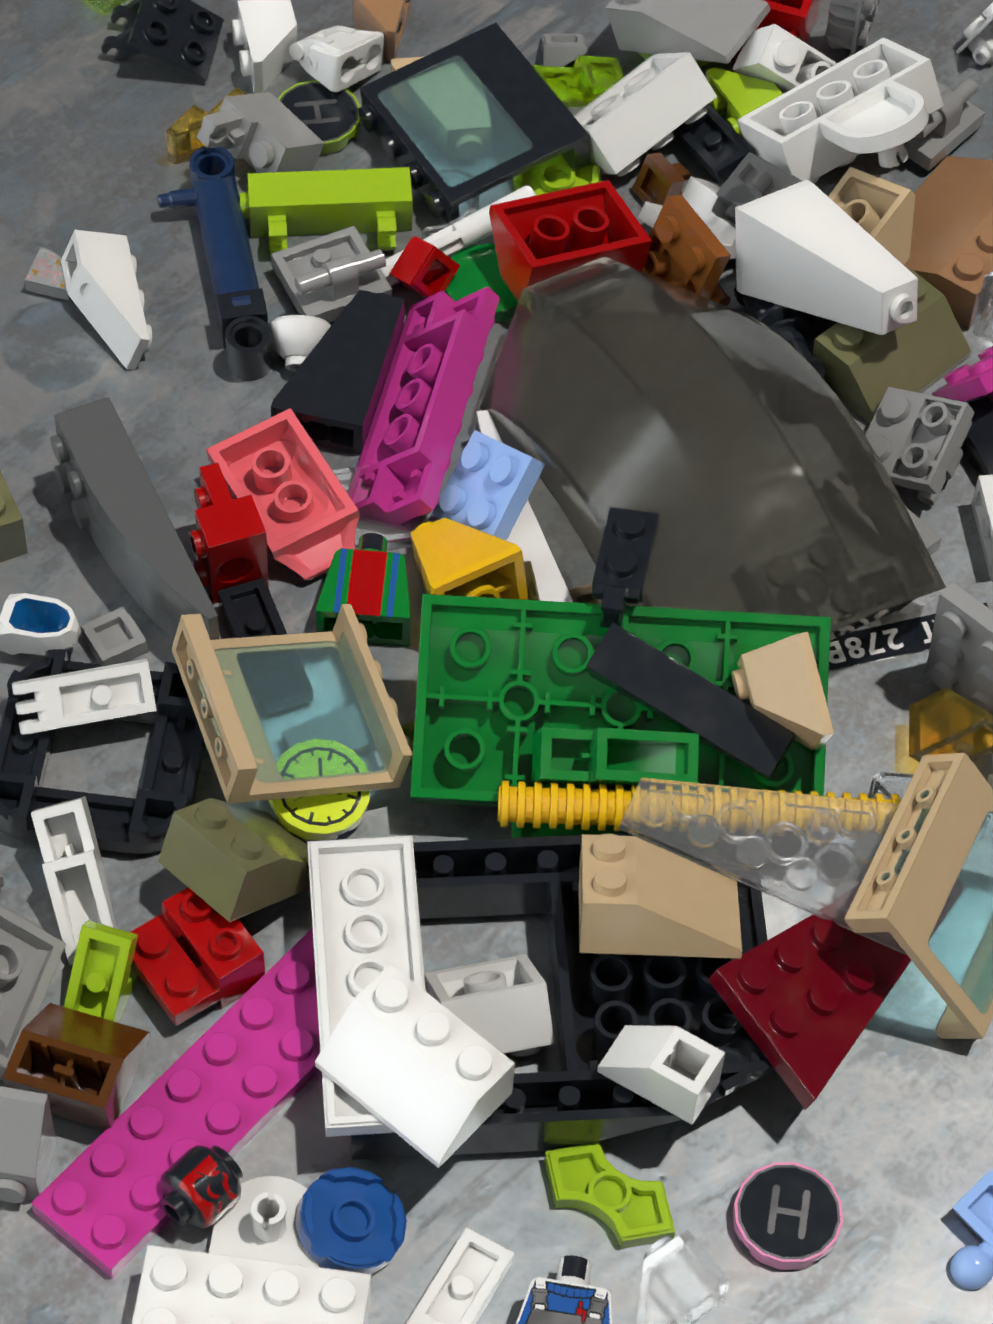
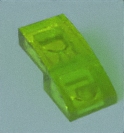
M578 55L573 68L533 65L534 69L567 108L587 106L624 78L618 58Z

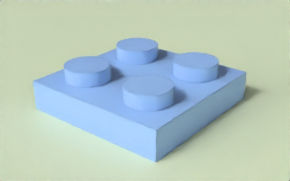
M474 430L431 516L437 519L445 517L507 541L545 464Z

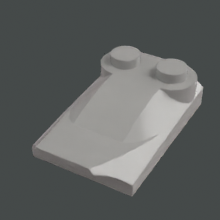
M0 903V1079L3 1080L2 1077L22 1029L38 1014L66 943L43 931L41 926Z

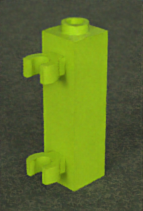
M410 167L247 173L248 192H239L240 207L244 219H250L251 238L269 237L270 255L288 248L287 236L327 235L355 226L358 233L377 232L378 249L382 251L396 250V232L412 231L413 200Z

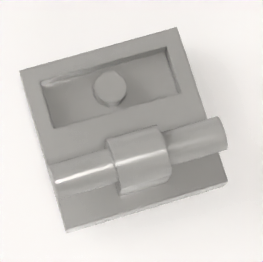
M966 78L953 90L937 81L944 106L929 114V120L925 128L914 138L903 143L908 153V158L928 171L983 124L985 112L968 101L978 92V85L971 78Z
M355 226L271 254V266L299 315L318 317L329 323L339 317L359 290L385 293L392 296V288L380 268L386 267V259L382 250L378 249L370 252Z
M888 387L850 468L860 477L864 474H869L880 482L920 490L917 499L926 505L933 506L946 479H952L963 456L961 447L972 425L971 419L975 412L966 402Z

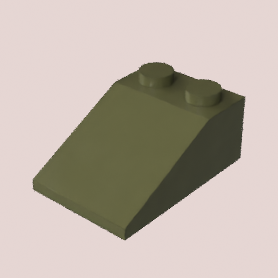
M213 798L174 811L158 862L229 922L310 889L307 844L296 835L287 831L268 812L233 803L227 804L225 801Z

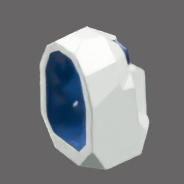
M29 593L10 594L6 599L0 615V651L11 655L26 653L45 656L47 655V650L70 649L77 643L79 638L80 626L72 608L61 600Z

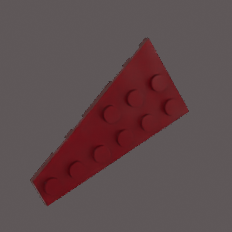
M955 882L937 922L961 889L957 882ZM858 889L744 953L741 959L736 958L723 965L708 979L805 1110L817 1099L911 962L909 956L889 932L855 933L846 923L844 918Z

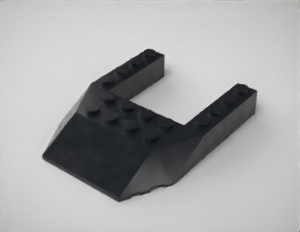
M651 832L615 834L618 836L638 837L737 881L742 955L768 940L759 872L737 864H724L716 856L699 850L692 854L667 844V838ZM582 835L413 842L420 919L547 913L561 1071L514 1073L512 1094L452 1155L557 1150L586 1145L681 1120L676 1115L597 1072L599 1064L625 1025L678 1026L725 1052L720 1082L705 1106L775 1070L708 980L718 968L736 958L579 953V869ZM395 1132L351 1135L352 1160L423 1156Z

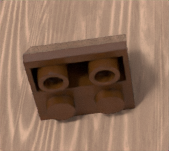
M49 1003L22 1029L2 1079L5 1087L48 1094L52 1115L106 1130L107 1128H112L114 1121L121 1113L151 1035L150 1032Z

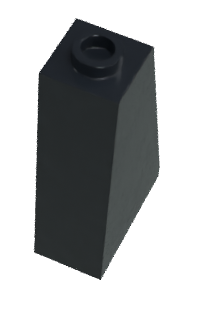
M359 290L273 399L271 417L291 408L316 446L361 455L404 327L405 299L385 293Z

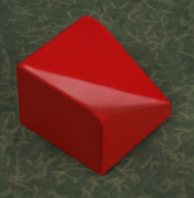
M413 236L389 274L417 295L428 298L442 290H446L460 265L434 245Z

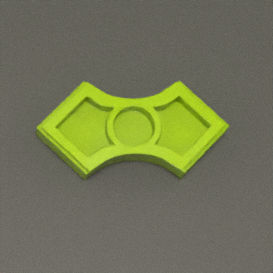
M598 1142L545 1151L544 1161L555 1209H579L598 1217L612 1230L619 1242L620 1249L674 1240L676 1231L663 1182L641 1181L621 1173L607 1160Z

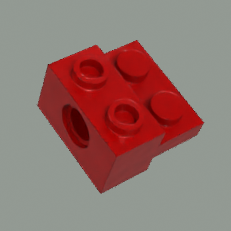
M218 462L199 467L201 487L194 489V497L198 508L195 509L196 530L189 531L192 550L196 558L191 563L203 587H207L213 605L218 604L217 591L260 578L265 579L269 588L267 535L252 495L232 499Z
M189 887L161 902L162 913L130 932L138 935L131 966L175 1026H178L214 1003H217L221 1009L240 999L265 974L264 952L240 920L236 919L229 922Z

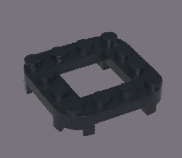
M67 649L47 650V658L29 664L20 672L14 669L7 683L9 697L0 729V832L10 834L19 839L38 842L31 816L32 811L86 796L99 849L135 854L161 853L174 811L194 803L205 749V741L177 664L165 662L163 672L150 671L157 711L114 718V720L155 724L142 788H138L136 799L42 787L56 729L20 734L19 723L29 719H38V713L17 714L15 703L35 699L34 692L14 695L12 683L108 665L68 661Z

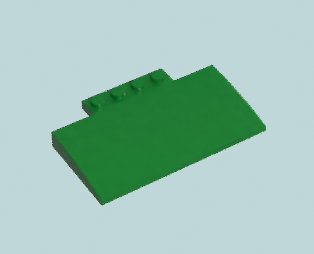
M422 594L411 802L498 807L499 785L501 786L503 780L509 781V786H518V781H525L526 786L534 787V784H532L533 732L541 727L594 730L601 727L684 732L680 730L679 725L591 677L586 665L609 629L601 627V604ZM626 605L622 622L623 629L735 697L731 672L738 670L737 662L742 654L808 631L826 703H828L831 617ZM794 740L772 778L768 780L699 741L698 786L688 787L689 792H696L697 787H704L705 793H712L713 788H720L721 793H728L730 788H736L738 794H744L746 789H752L754 794H761L762 789H768L770 795H777L778 790H785L786 795L793 796L794 791L798 790L802 792L803 796H809L811 791H817L819 796L824 797L826 744L822 748L811 750ZM542 784V787H550V785ZM558 785V788H566V785ZM591 786V789H599V787ZM623 787L624 790H631V787ZM640 787V790L647 791L648 787ZM656 787V791L664 790V787ZM672 787V791L680 792L681 787ZM512 822L511 838L647 832L646 827H639L637 832H631L630 826H622L621 831H614V826H606L605 831H599L597 825H590L589 830H582L581 825L574 824L572 830H567L565 824H557L556 829H550L549 824L541 823L539 829L533 828V823H525L524 828H517L516 823ZM655 827L654 832H651L667 838L668 845L692 854L699 850L713 856L717 855V835L712 834L711 829H704L703 834H696L695 829L688 828L685 834L679 833L678 828H671L670 833H664L662 827Z

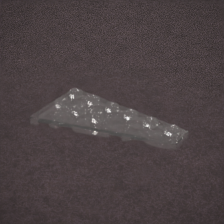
M641 777L619 829L820 918L830 919L839 926L854 932L844 918L899 804ZM889 932L857 933L907 955Z

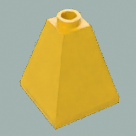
M445 517L435 522H424L414 531L410 532L414 559L424 594L471 595L473 597L528 600L523 554L517 544Z

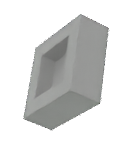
M125 606L80 625L82 638L100 665L125 663L148 652L147 640Z

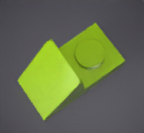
M90 920L86 921L81 926L64 1007L119 1023L138 978V974L130 970L138 935Z

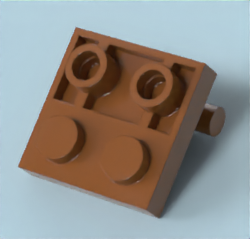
M682 194L667 196L649 234L652 242L642 274L683 326L697 324L708 301L718 311L726 308L731 301L727 293L718 284L731 255Z

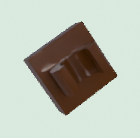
M661 152L647 154L632 190L643 203L646 201L663 206L667 196L683 194L681 190L685 182L692 175L680 163L671 165Z

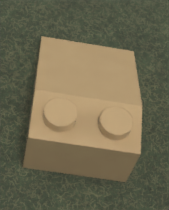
M582 834L579 869V953L741 959L742 941L737 881L635 836Z

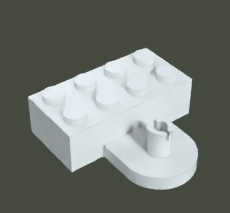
M882 38L739 118L738 123L744 140L754 150L756 156L803 181L808 180L815 184L820 176L836 167L852 163L860 153L877 152L879 164L883 168L898 166L899 162L896 155L904 163L908 159V153L903 143L918 135L927 125L929 114L940 109L944 104L931 60L886 38Z
M262 1176L243 1182L241 1184V1198L214 1223L209 1253L147 1245L132 1324H367L371 1304V1274L320 1268L321 1265L310 1257L301 1244L295 1223L299 1201L307 1188L285 1177Z

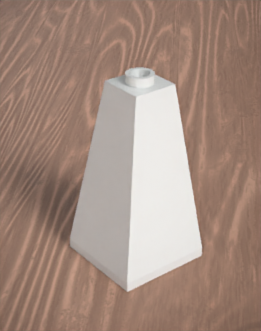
M804 180L735 207L736 291L879 335H884L917 320L918 278L814 183Z

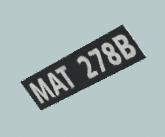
M936 614L830 636L829 671L930 649Z

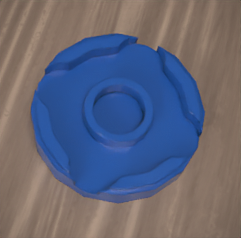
M348 1167L331 1169L322 1174L318 1180L309 1186L299 1201L295 1223L301 1244L315 1262L326 1269L373 1274L389 1264L404 1242L407 1220L402 1201L395 1191L391 1194L388 1188L382 1185L384 1180L372 1172Z

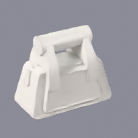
M334 26L320 30L289 46V54L292 59L298 60L305 71L332 92H339L381 70L384 33L356 30L345 26Z

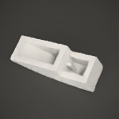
M86 796L31 812L44 860L42 868L61 938L66 943L64 949L69 966L73 965L81 926L86 921L90 920L117 928Z

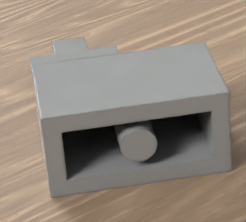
M271 92L224 97L219 112L205 115L202 121V128L197 134V138L207 148H217L218 146L225 148L237 160L244 159L258 173L313 171L324 145V142Z

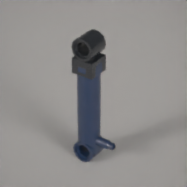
M205 146L196 150L190 157L191 188L159 194L157 196L158 206L161 209L196 206L217 306L220 336L223 349L226 348L227 368L234 377L240 380L255 381L269 374L273 364L272 331L268 324V312L263 289L259 288L245 219L240 207L234 158L225 148L219 146L217 148H207Z

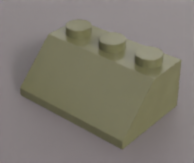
M911 268L909 271L918 278L916 321L884 335L837 322L818 336L814 342L812 356L820 359L825 367V375L821 382L825 384L831 393L869 424H871L888 387L923 393L968 359L971 354V349L945 295Z

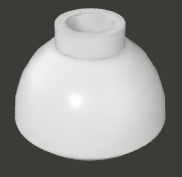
M306 315L281 316L269 323L272 331V346L285 360V368L291 371L298 369L331 327L327 321L321 318Z

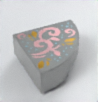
M40 247L25 278L26 291L69 301L70 297L67 293L61 264L62 258L53 251Z

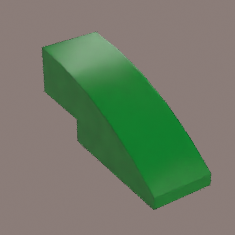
M541 727L533 732L532 784L534 782H542V784L550 785L551 782H557L558 785L574 783L575 786H583L584 783H590L591 786L598 787L599 784H606L607 787H615L616 784H622L623 787H632V785H639V787H648L649 785L655 787L698 786L699 734L601 727L594 730Z

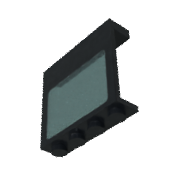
M496 22L360 87L362 107L358 109V113L363 126L368 132L374 131L377 134L385 154L391 161L396 159L402 167H410L411 187L414 190L420 189L426 198L427 205L433 216L437 219L442 217L448 226L460 220L459 204L560 154L574 171L590 164L588 132Z

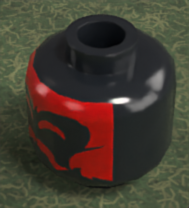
M196 1145L185 1152L161 1175L160 1187L164 1195L160 1202L168 1217L180 1226L188 1222L198 1228H207L213 1225L241 1198L242 1187L239 1181L243 1178L242 1171L232 1156L219 1146L214 1145L208 1148Z

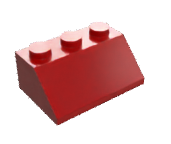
M609 180L490 205L489 209L500 274L521 307L640 280L652 240Z

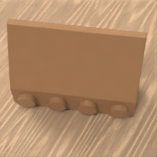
M947 155L914 192L916 196L910 258L904 266L908 270L911 268L943 293L959 326L969 330L993 301V161Z

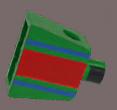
M366 533L359 538L358 550L341 548L335 551L316 607V632L333 631L341 605L351 604L358 622L362 623L366 629L367 643L399 646L410 645V602L405 556L401 553L387 552L388 541L384 536L377 533Z

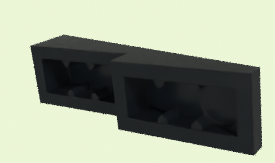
M615 623L611 624L586 665L591 677L679 725L682 732L699 734L700 742L768 780L772 778L796 738L794 732Z

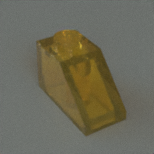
M946 687L909 706V757L920 762L923 755L966 753L971 761L974 762L993 753V715Z

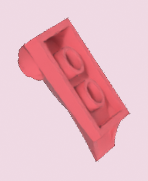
M291 408L206 449L210 464L219 463L233 499L252 495L266 530L267 550L274 560L286 565L305 580H311L329 571L335 551L341 548L355 549L359 510Z

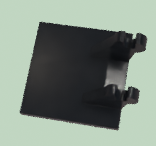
M133 0L128 5H118L113 9L111 22L115 24L120 18H126L127 20L123 26L125 31L118 36H108L104 39L101 47L103 54L106 55L111 48H115L117 51L114 60L120 61L129 56L145 53L202 85L205 84L224 19L191 0Z

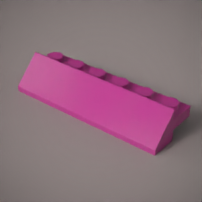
M488 286L457 301H454L442 290L410 306L348 492L349 497L359 510L358 524L410 534V532L415 530L418 517L429 514L438 504L443 478L451 463L450 456L453 446L462 428L463 414L467 402L473 393V382L478 366L484 358L483 350L488 334L495 322L494 315L500 297Z

